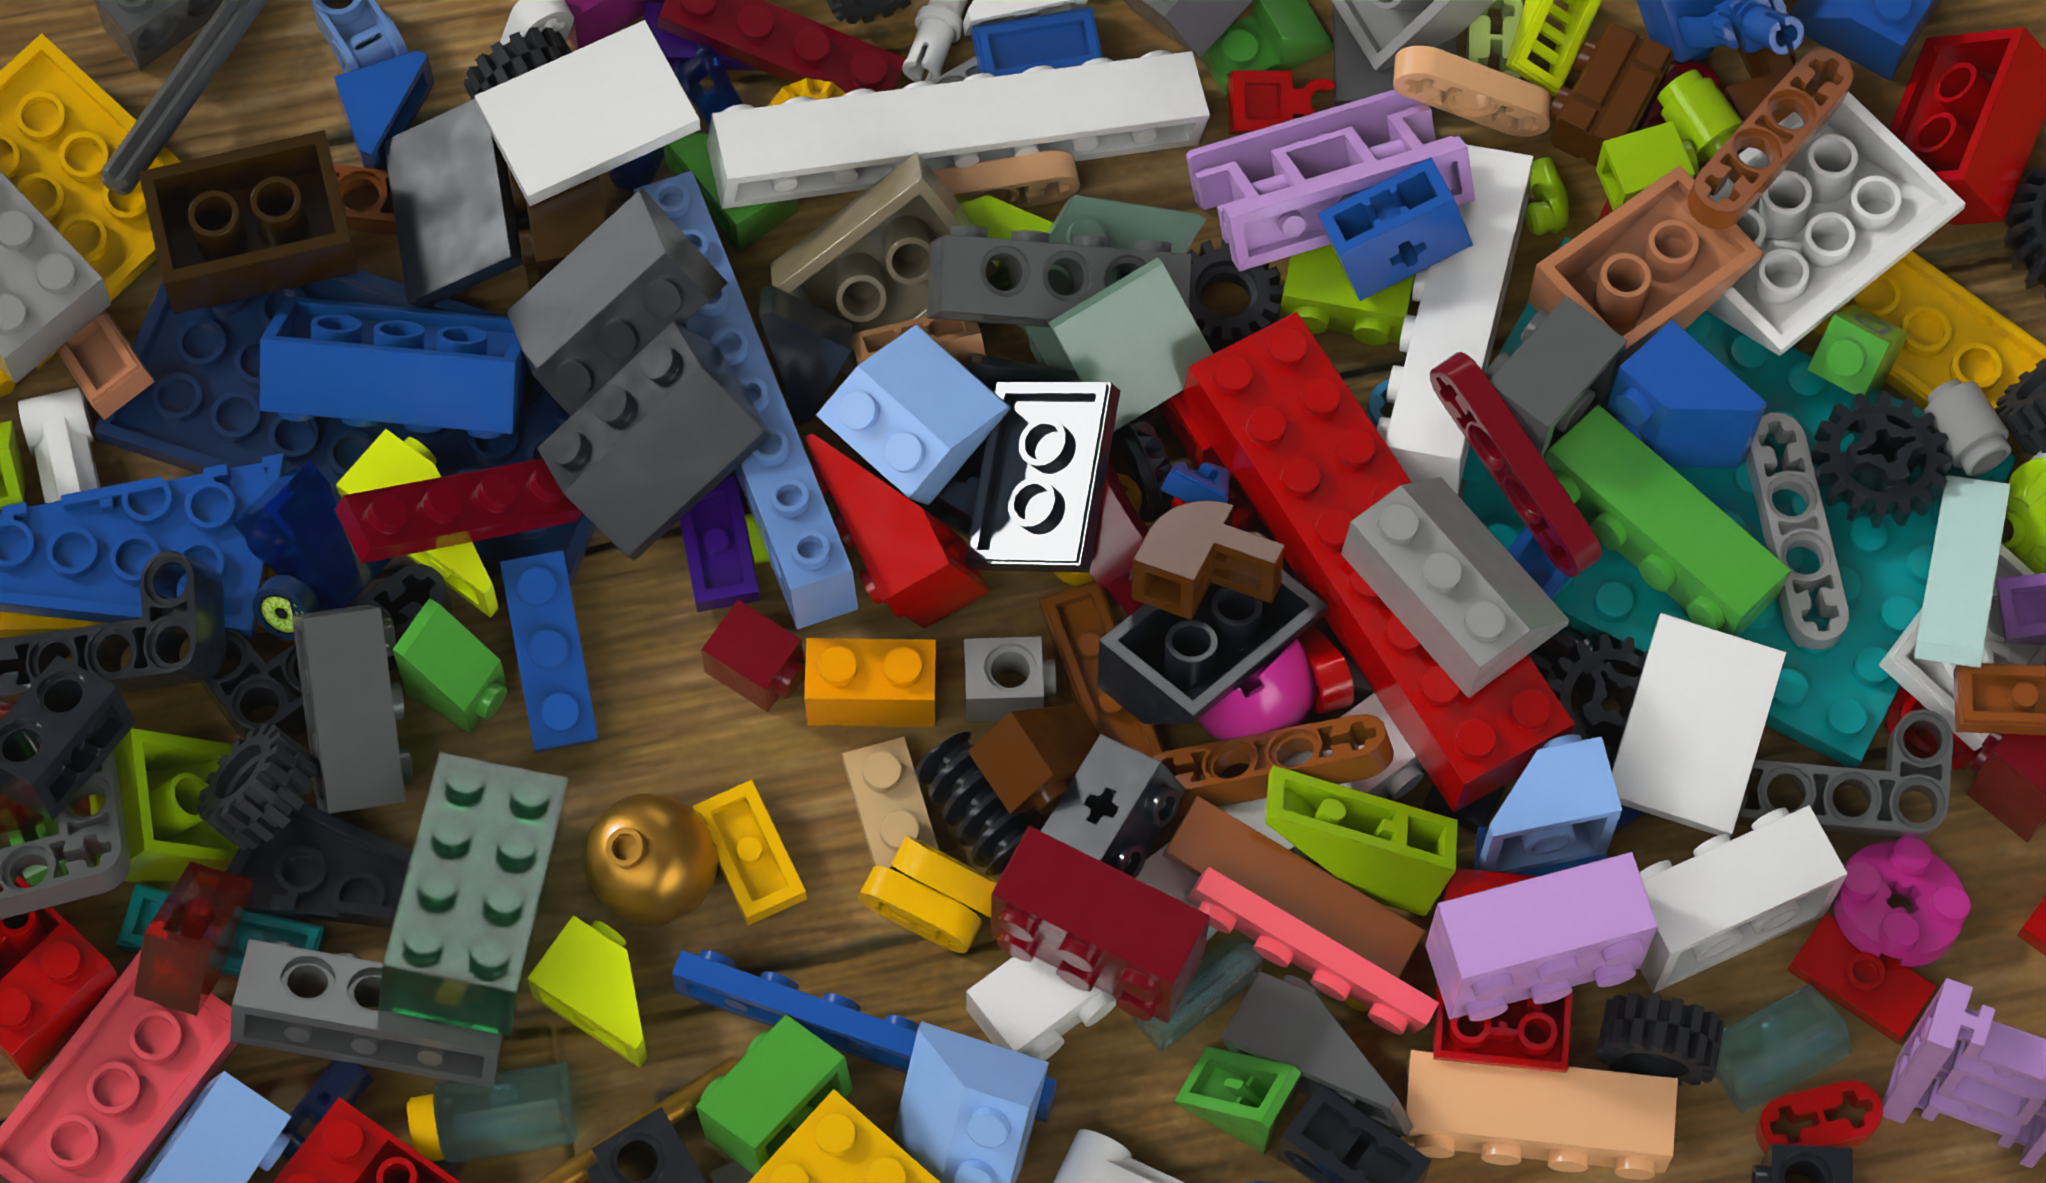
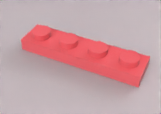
M1208 867L1198 877L1186 898V901L1197 906L1198 910L1210 915L1209 926L1224 933H1231L1233 928L1256 941L1253 949L1260 956L1282 967H1288L1291 962L1313 975L1310 982L1319 991L1339 1001H1345L1347 996L1368 1007L1370 1009L1367 1015L1369 1019L1389 1032L1402 1035L1406 1030L1415 1034L1427 1026L1439 1004L1436 1000L1211 867Z

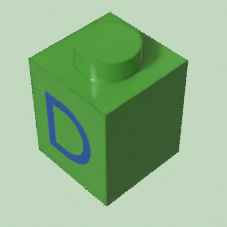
M1852 304L1833 315L1807 370L1854 395L1862 393L1867 397L1883 387L1909 332Z

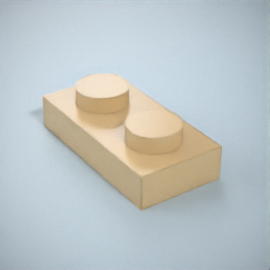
M905 737L842 753L844 768L873 865L884 866L903 873L893 867L891 862L905 835L916 838L938 849Z

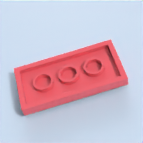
M143 947L1 1125L0 1178L7 1183H130L238 1043L230 1042L232 1007L146 947Z

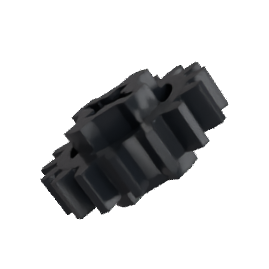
M1882 391L1877 403L1870 405L1867 398L1862 393H1858L1853 399L1850 410L1846 406L1837 403L1831 411L1829 421H1821L1814 436L1817 442L1814 443L1810 453L1812 463L1820 465L1815 473L1818 486H1831L1832 489L1825 502L1829 507L1837 505L1842 501L1849 505L1847 520L1853 522L1862 511L1870 514L1872 528H1879L1884 516L1891 514L1893 520L1900 527L1906 524L1911 514V509L1923 517L1928 512L1933 498H1940L1948 481L1943 476L1947 475L1952 464V457L1941 453L1949 438L1947 433H1930L1929 429L1935 418L1931 412L1919 418L1911 414L1914 406L1913 399L1907 398L1900 407L1891 406L1889 393ZM1852 433L1854 436L1852 444L1848 446L1846 452L1840 453V443ZM1920 466L1919 479L1909 486L1907 480L1910 474H1912L1914 467Z
M1603 634L1594 641L1592 651L1583 641L1576 643L1569 650L1571 660L1561 656L1550 667L1559 679H1548L1546 682L1575 723L1571 735H1580L1582 740L1592 739L1587 735L1590 734L1607 740L1609 745L1604 744L1612 771L1648 651L1641 657L1634 654V638L1629 636L1619 644L1617 649H1613L1608 634ZM1613 667L1624 670L1633 677L1617 673ZM1576 680H1578L1579 683L1575 687L1581 697L1577 710L1573 712L1571 694ZM1615 699L1621 709L1606 713L1601 706V702L1603 700L1608 702Z

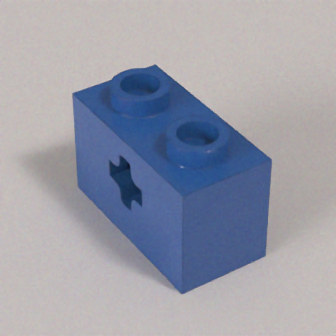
M1432 157L1317 213L1337 259L1359 301L1473 246L1455 199Z

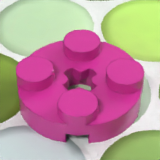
M1906 836L1898 839L1896 842L1886 841L1871 844L1856 852L1848 860L1845 866L1848 874L1834 901V915L1843 934L1861 952L1872 953L1878 957L1882 953L1891 958L1902 959L1899 966L1916 967L1938 960L1952 948L1971 909L1970 899L1955 872L1941 858L1931 853L1930 847L1923 840ZM1898 894L1907 898L1912 903L1911 908L1914 913L1909 914L1903 907L1892 909L1887 903L1891 895Z

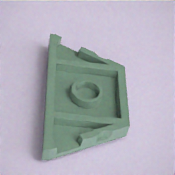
M1074 195L1068 199L1047 233L1050 234L1049 243L1073 245V237L1092 235L1110 238V248L1134 249L1135 241L1156 240L1171 243V252L1185 253L1203 226L1206 218L1196 213ZM1051 264L1047 274L1048 283L1056 293L1067 296L1071 289L1070 275L1063 267ZM1113 269L1109 276V286L1127 275L1120 270ZM1017 325L1027 333L1030 339V349L1039 365L1075 371L1051 328Z

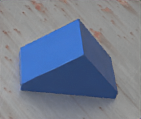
M418 50L334 76L341 106L363 168L382 170L387 168L384 141L409 129L434 85L428 55Z

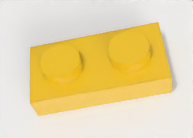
M752 780L693 805V809L702 814L708 823L706 827L710 831L712 843L717 845L718 866L747 926L807 900L806 890Z

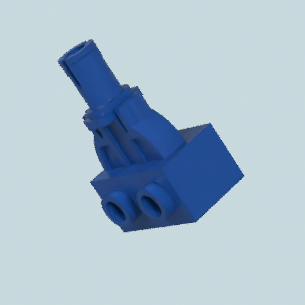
M1637 0L1649 39L1672 49L1674 53L1673 59L1681 63L1701 60L1710 55L1716 46L1724 45L1734 50L1739 47L1737 41L1740 42L1742 50L1746 52H1757L1767 47L1776 54L1784 55L1789 53L1788 48L1795 50L1799 47L1804 37V27L1801 21L1795 16L1787 14L1786 5L1783 0Z

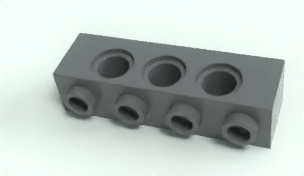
M952 226L950 227V235L944 234L930 243L928 319L1051 328L1048 322L1109 286V276L1113 269L1120 270L1129 275L1157 257L1164 264L1189 309L1191 254L1171 252L1172 244L1169 242L1141 240L1134 242V249L1110 248L1111 239L1103 236L1073 237L1072 245L1049 243L1050 234L1041 231L1012 232L1011 240L988 238V229L984 227ZM989 260L1000 261L1007 267L1010 273V284L1006 291L998 290L988 282L985 270ZM1051 264L1063 267L1070 275L1071 289L1067 296L1056 293L1050 287L1047 274Z
M249 939L232 1002L230 1042L494 1088L507 1027L512 986L494 983L483 977L473 976L464 978L431 972L417 965L397 966L364 960L350 953L330 954L298 948L293 944L282 941L268 943ZM300 995H311V996H314L315 998H302V997H299V996H300ZM364 1007H378L380 1010H369ZM432 1018H440V1019H444V1020H446V1021H445V1022H436V1021H433V1020H430V1019H432Z

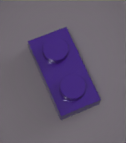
M728 477L722 480L680 519L697 612L734 606L737 600L745 604L760 601L737 477Z

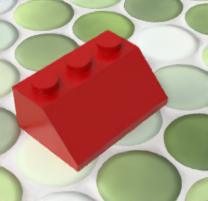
M2025 27L1926 38L1889 131L1966 203L1964 209L1947 223L1966 225L2004 222L2046 116V50Z

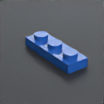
M564 551L501 561L500 567L535 753L598 742L599 739Z

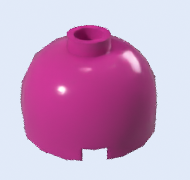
M1295 639L1202 715L1198 722L1209 735L1219 741L1299 726L1310 714L1316 700L1314 673L1307 660L1304 645L1298 639Z

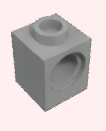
M1042 636L964 639L966 722L1000 721L1010 711L1044 708V697H1056L1055 658L1042 659ZM1014 670L1023 674L1027 680L1018 687L1006 688L999 685L994 678L1003 671Z

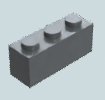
M369 604L292 615L310 754L317 760L314 765L318 767L317 775L313 777L317 808L330 814L406 802L404 785L412 784L413 770L407 746L399 747L396 721L404 720V700L399 682H390L387 657L394 656L393 648L396 645L394 627L390 617L382 618L381 608Z

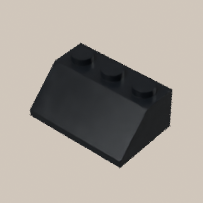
M641 188L506 312L531 374L571 417L669 324L674 321L682 326L725 287L728 282L647 192Z
M673 321L537 449L563 494L628 558L635 561L761 446L772 433L718 346Z
M1282 570L1281 586L1272 604L1214 583L1210 584L1192 620L1144 604L1099 640L1097 687L1143 724H1193L1328 613V604L1284 570Z

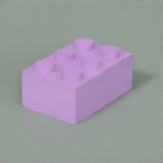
M1630 852L1437 903L1425 946L1449 1019L1468 1015L1470 1021H1482L1504 1013L1508 1009L1507 1004L1528 998H1532L1535 1004L1550 1003L1569 995L1572 992L1571 987L1596 980L1599 987H1609L1633 978L1636 975L1635 970L1641 968L1658 925L1633 853Z

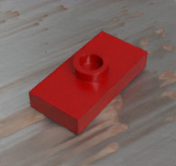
M1825 913L1787 969L1793 975L1897 1044H1899L1937 988V986L1907 966H1899L1901 962L1882 953L1878 957L1872 953L1861 952L1846 938L1836 919Z

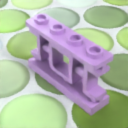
M1395 89L1192 149L1186 155L1194 200L1204 210L1217 207L1222 238L1226 244L1229 243L1232 261L1239 272L1331 244L1317 213L1432 157L1453 195L1457 206L1475 201L1467 145L1460 136H1449L1436 140L1432 111L1429 105L1402 96Z
M1946 978L1897 1056L1882 1102V1117L1904 1124L1915 1107L1923 1109L1920 1117L1930 1121H1934L1938 1113L1948 1115L1998 1133L1997 1145L2008 1149L2014 1142L2023 1145L2024 1148L2019 1164L2033 1168L2046 1152V1039L1994 1021L1995 1008L1982 1004L1978 1011L1967 1008L1973 987Z

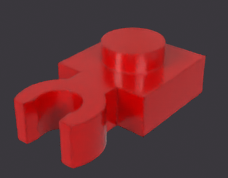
M1232 70L1227 74L1229 135H1243L1290 121L1294 118L1316 113L1317 111L1311 105L1312 95L1314 93L1324 94L1333 91L1334 82L1329 79L1319 78L1308 82L1301 88H1293L1292 71Z

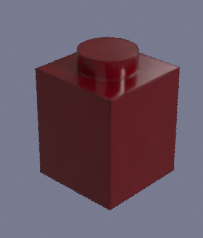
M737 600L701 649L705 673L766 712L770 710L779 696L784 699L789 698L805 675L802 639L740 600Z

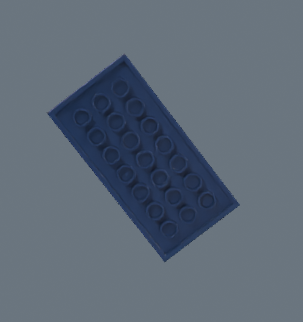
M359 270L358 273L179 314H174L162 281L132 346L155 382L104 420L100 416L94 433L98 441L198 474H203V468L227 464L228 469L261 463V457L284 453L287 467L280 501L339 520L334 510L341 500L336 484L385 429L402 441H405L407 437H412L422 443L435 456L437 460L435 466L440 476L444 477L541 459L542 456L537 448L566 422L570 415L531 374L530 369L523 412L513 434H504L498 438H477L469 435L467 430L441 428L430 433H418L407 430L404 424L378 422L376 425L368 427H354L344 424L341 418L316 416L307 421H290L281 418L278 412L260 411V339L286 296L416 308L407 303L405 284ZM449 298L423 308L501 316ZM582 514L576 522L474 541L473 544L484 567L502 573L501 561L563 550L571 588L596 525Z

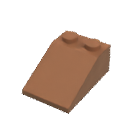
M1679 165L1536 264L1528 302L1537 312L1544 309L1551 313L1561 300L1568 296L1627 340L1620 367L1669 321L1673 320L1683 330L1689 327L1761 259L1763 251L1737 224L1729 228L1714 229L1700 224L1691 215L1688 208V196L1695 180Z

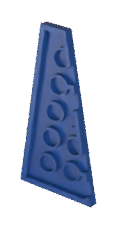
M284 453L261 457V463L228 469L227 464L203 468V474L165 481L159 476L61 495V501L28 507L26 502L2 506V512H0V612L101 623L142 619V571L147 562L156 554L164 551H176L205 562L217 570L221 576L224 590L225 628L238 631L245 638L255 639L258 620L253 612L252 604L255 595L266 581L287 467ZM187 573L180 579L177 585V597L184 592L187 586Z

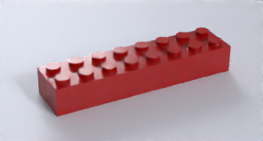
M1297 312L1188 367L1181 401L1225 468L1229 470L1231 477L1275 542L1284 544V557L1303 586L1328 604V613L1324 618L1453 813L1520 777L1536 751L1543 749L1544 744L1557 737L1571 735L1575 723L1529 655L1468 698L1341 555L1350 522L1400 485L1412 482Z

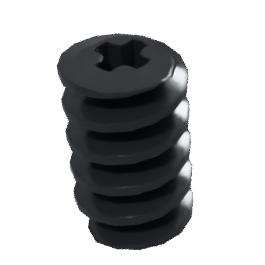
M965 731L951 736L932 749L917 765L915 775L919 782L931 785L929 788L930 799L937 805H945L943 809L945 821L952 826H959L957 830L959 842L967 847L974 846L971 851L972 861L981 868L988 867L985 875L990 877L1004 872L1028 828L1025 823L1035 811L1015 814L1008 812L968 753L975 744L971 745L969 742L971 732ZM1045 823L1035 825L1033 828L1041 831Z

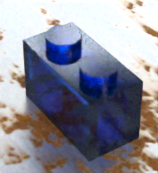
M308 461L280 476L233 525L245 537L249 550L258 559L267 563L277 575L297 578L309 586L319 599L321 611L340 609L349 605L393 558L360 563L334 510L342 499L341 495L314 464Z

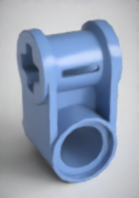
M311 0L318 28L332 48L344 73L409 53L395 24L381 10L376 0H352L353 2L349 6L342 9L327 7L334 0Z

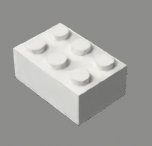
M1810 805L1789 814L1785 807L1773 810L1757 819L1751 826L1753 829L1751 832L1733 840L1730 839L1728 834L1718 835L1699 845L1693 851L1695 857L1675 866H1672L1669 860L1660 861L1640 872L1658 925L1640 968L1653 993L1823 917L1828 912L1848 873Z

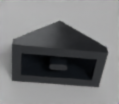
M775 286L761 289L759 308L761 323L797 424L809 423L851 352L852 324Z

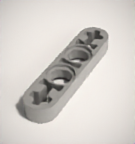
M1769 413L1761 418L1746 457V465L1766 547L1791 569L1778 596L1786 630L1790 639L1798 647L1803 645L1810 649L1821 650L1828 647L1832 648L1839 642L1849 622V609L1806 435L1802 426L1793 417L1783 413ZM1767 434L1774 435L1775 440L1779 444L1788 443L1781 457L1783 471L1774 475L1773 473L1777 467L1775 452L1770 446L1762 447ZM1782 489L1793 490L1803 497L1806 511L1797 516H1786L1774 507L1772 495ZM1796 547H1805L1812 550L1820 561V569L1810 575L1797 573L1789 567L1786 553ZM1817 589L1819 591L1814 599L1817 612L1822 618H1831L1825 631H1818L1815 622H1804L1811 608L1809 592Z

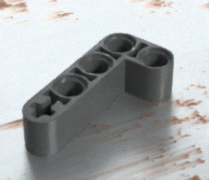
M1923 709L1908 713L1900 720L1890 734L1887 744L1886 771L1754 760L1750 776L1758 777L1759 779L1753 794L1754 810L1744 807L1749 796L1744 795L1735 825L1752 826L1757 819L1776 810L1767 798V787L1776 780H1787L1798 787L1802 797L1801 806L1794 811H1789V814L1810 805L1824 832L1896 839L1909 836L1922 839L1931 834L1947 815L1953 753L1952 729L1947 720L1937 712ZM1913 727H1921L1930 731L1936 739V754L1930 758L1923 759L1911 755L1904 746V732ZM1850 785L1862 791L1867 800L1865 814L1850 818L1839 813L1833 804L1832 796L1835 789ZM1909 791H1917L1928 797L1933 810L1931 819L1925 823L1908 821L1899 810L1900 795Z

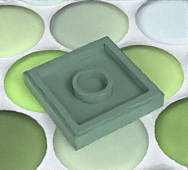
M1158 257L1048 322L1081 382H1111L1121 390L1114 431L1183 391L1188 367L1213 354L1168 271Z

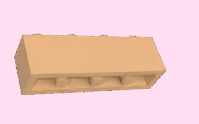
M1411 1050L1405 1071L1403 1109L1413 1128L1408 1137L1400 1135V1139L1410 1146H1415L1414 1149L1424 1156L1431 1158H1448L1454 1156L1455 1151L1481 1153L1483 1161L1496 1165H1516L1521 1163V1158L1546 1160L1548 1161L1549 1168L1562 1172H1583L1588 1169V1165L1615 1168L1614 1173L1622 1178L1635 1180L1651 1179L1655 1176V1172L1665 1173L1673 1158L1678 1078L1568 1067L1567 1073L1442 1061L1433 1060V1052Z

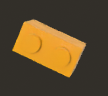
M806 638L804 699L807 726L935 727L936 639Z

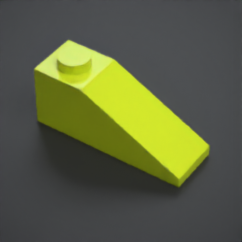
M385 429L338 481L336 487L340 499H342L347 494L434 479L441 476L435 466L437 460L428 448L412 437H407L405 441H402ZM473 542L406 555L417 564H424L434 568L442 575L448 587L490 618L499 609L493 584Z

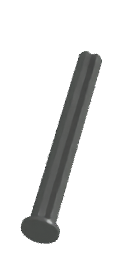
M268 0L222 1L102 168L103 176L101 177V182L107 189L114 190L123 196L133 191L140 181L139 171L148 170Z

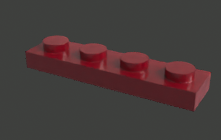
M665 0L658 15L656 26L666 32L791 83L805 78L833 82L846 94L857 89H871L875 92L895 90L903 73V63L906 60L904 57L764 0Z
M543 458L347 494L342 497L334 509L361 564L576 522L583 514L563 494Z

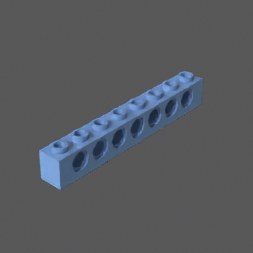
M693 171L633 189L635 194L643 188L728 282L725 287L682 326L718 346L772 433L761 446L734 470L797 630L858 610L852 567Z

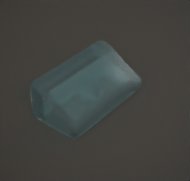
M1228 939L1203 957L1168 1024L1155 1017L1151 1021H1143L1131 1016L1132 1021L1158 1052L1161 1050L1164 1052L1253 983L1259 971H1261L1263 957L1253 949L1254 945L1237 939Z
M1808 984L1723 1030L1716 1077L1741 1113L1747 1112L1846 1058L1851 1053L1846 1021L1811 984Z
M567 1062L497 1073L494 1088L455 1081L435 1083L438 1127L447 1162L454 1163L571 1144L577 1140Z

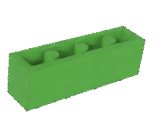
M1599 404L1548 449L1544 461L1591 527L1598 541L1608 549L1617 550L1639 569L1642 578L1649 586L1659 592H1665L1683 607L1694 624L1738 637L1774 600H1777L1791 569Z

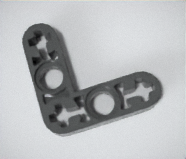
M114 750L57 816L59 834L0 849V884L4 889L0 892V920L102 894L116 888L125 880L130 870V854ZM96 794L106 797L105 804L96 814L88 817H79L73 814L76 804L82 798ZM98 852H104L100 857V865L89 867L93 862V855ZM67 859L68 863H65V866L69 872L68 875H64L59 864L60 861ZM32 865L48 867L45 878L39 884L30 888L15 886L17 876L25 868Z

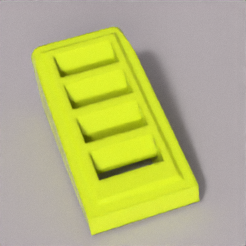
M1526 0L1505 66L1531 83L1546 89L1551 96H1556L1567 79L1602 0H1561L1569 5L1567 12L1554 4V0ZM1547 15L1562 24L1561 31L1545 21ZM1539 33L1557 44L1555 51L1536 40ZM1531 51L1550 63L1548 72L1527 59Z

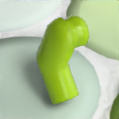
M1544 157L1533 161L1531 190L1537 202L1530 203L1526 207V212L1524 213L1525 221L1529 231L1534 235L1541 236L1549 231L1557 234L1563 231L1568 223L1569 197L1552 158Z

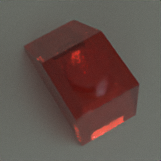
M190 861L144 933L134 996L160 1004L170 1010H180L197 1016L221 976L250 895L253 880Z

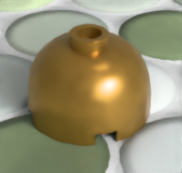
M647 793L625 797L604 810L587 834L583 854L586 881L598 900L606 908L623 919L634 924L654 927L670 924L666 921L676 919L684 912L690 914L701 906L714 885L719 862L717 845L712 843L710 831L706 827L708 823L702 814L673 797Z

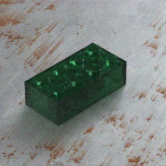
M442 752L439 753L383 962L378 1010L507 1036L511 1035L562 826L569 778Z

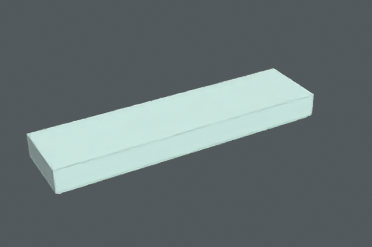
M1946 475V480L1948 481L1943 490L1914 658L1981 668L2010 484Z

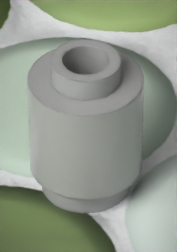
M1953 379L1941 384L1927 397L1929 405L1925 408L1922 415L1931 412L1935 416L1930 426L1933 434L1947 433L1949 439L1943 450L1948 456L1952 457V464L1955 467H1963L1968 476L1974 477L1995 468L2010 455L2012 448L2007 442L2009 431L1976 382L1961 383L1959 379Z

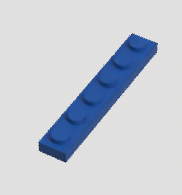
M681 950L672 972L677 994L774 1027L786 1014L834 1049L905 1074L908 1073L919 1024L897 1015H886L885 1020L864 1014L860 1012L861 1007L859 1004L838 994L825 993L821 999L798 991L799 985L795 981L778 973L765 971L762 972L761 977L736 969L737 963L734 960L718 952L701 950L698 956ZM1048 1072L1046 1073L1035 1119L1046 1123L1056 1099V1080L1048 1078Z

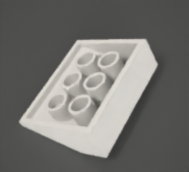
M1848 92L1838 110L1736 223L1763 251L1762 257L1706 311L1780 356L1960 213L1966 203ZM1793 112L1782 120L1779 125L1788 129H1797L1804 126L1802 118ZM1748 147L1739 154L1740 159L1746 165L1754 168H1762L1770 164L1768 157L1756 148ZM1728 178L1725 186L1718 194L1709 196L1715 202H1719L1724 197L1729 198L1734 183Z

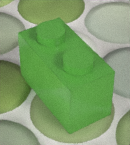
M785 1014L771 1030L759 1033L752 1040L745 1056L726 1076L717 1077L707 1086L700 1102L696 1105L705 1139L755 1175L833 1089L843 1098H846L853 1091L845 1056Z

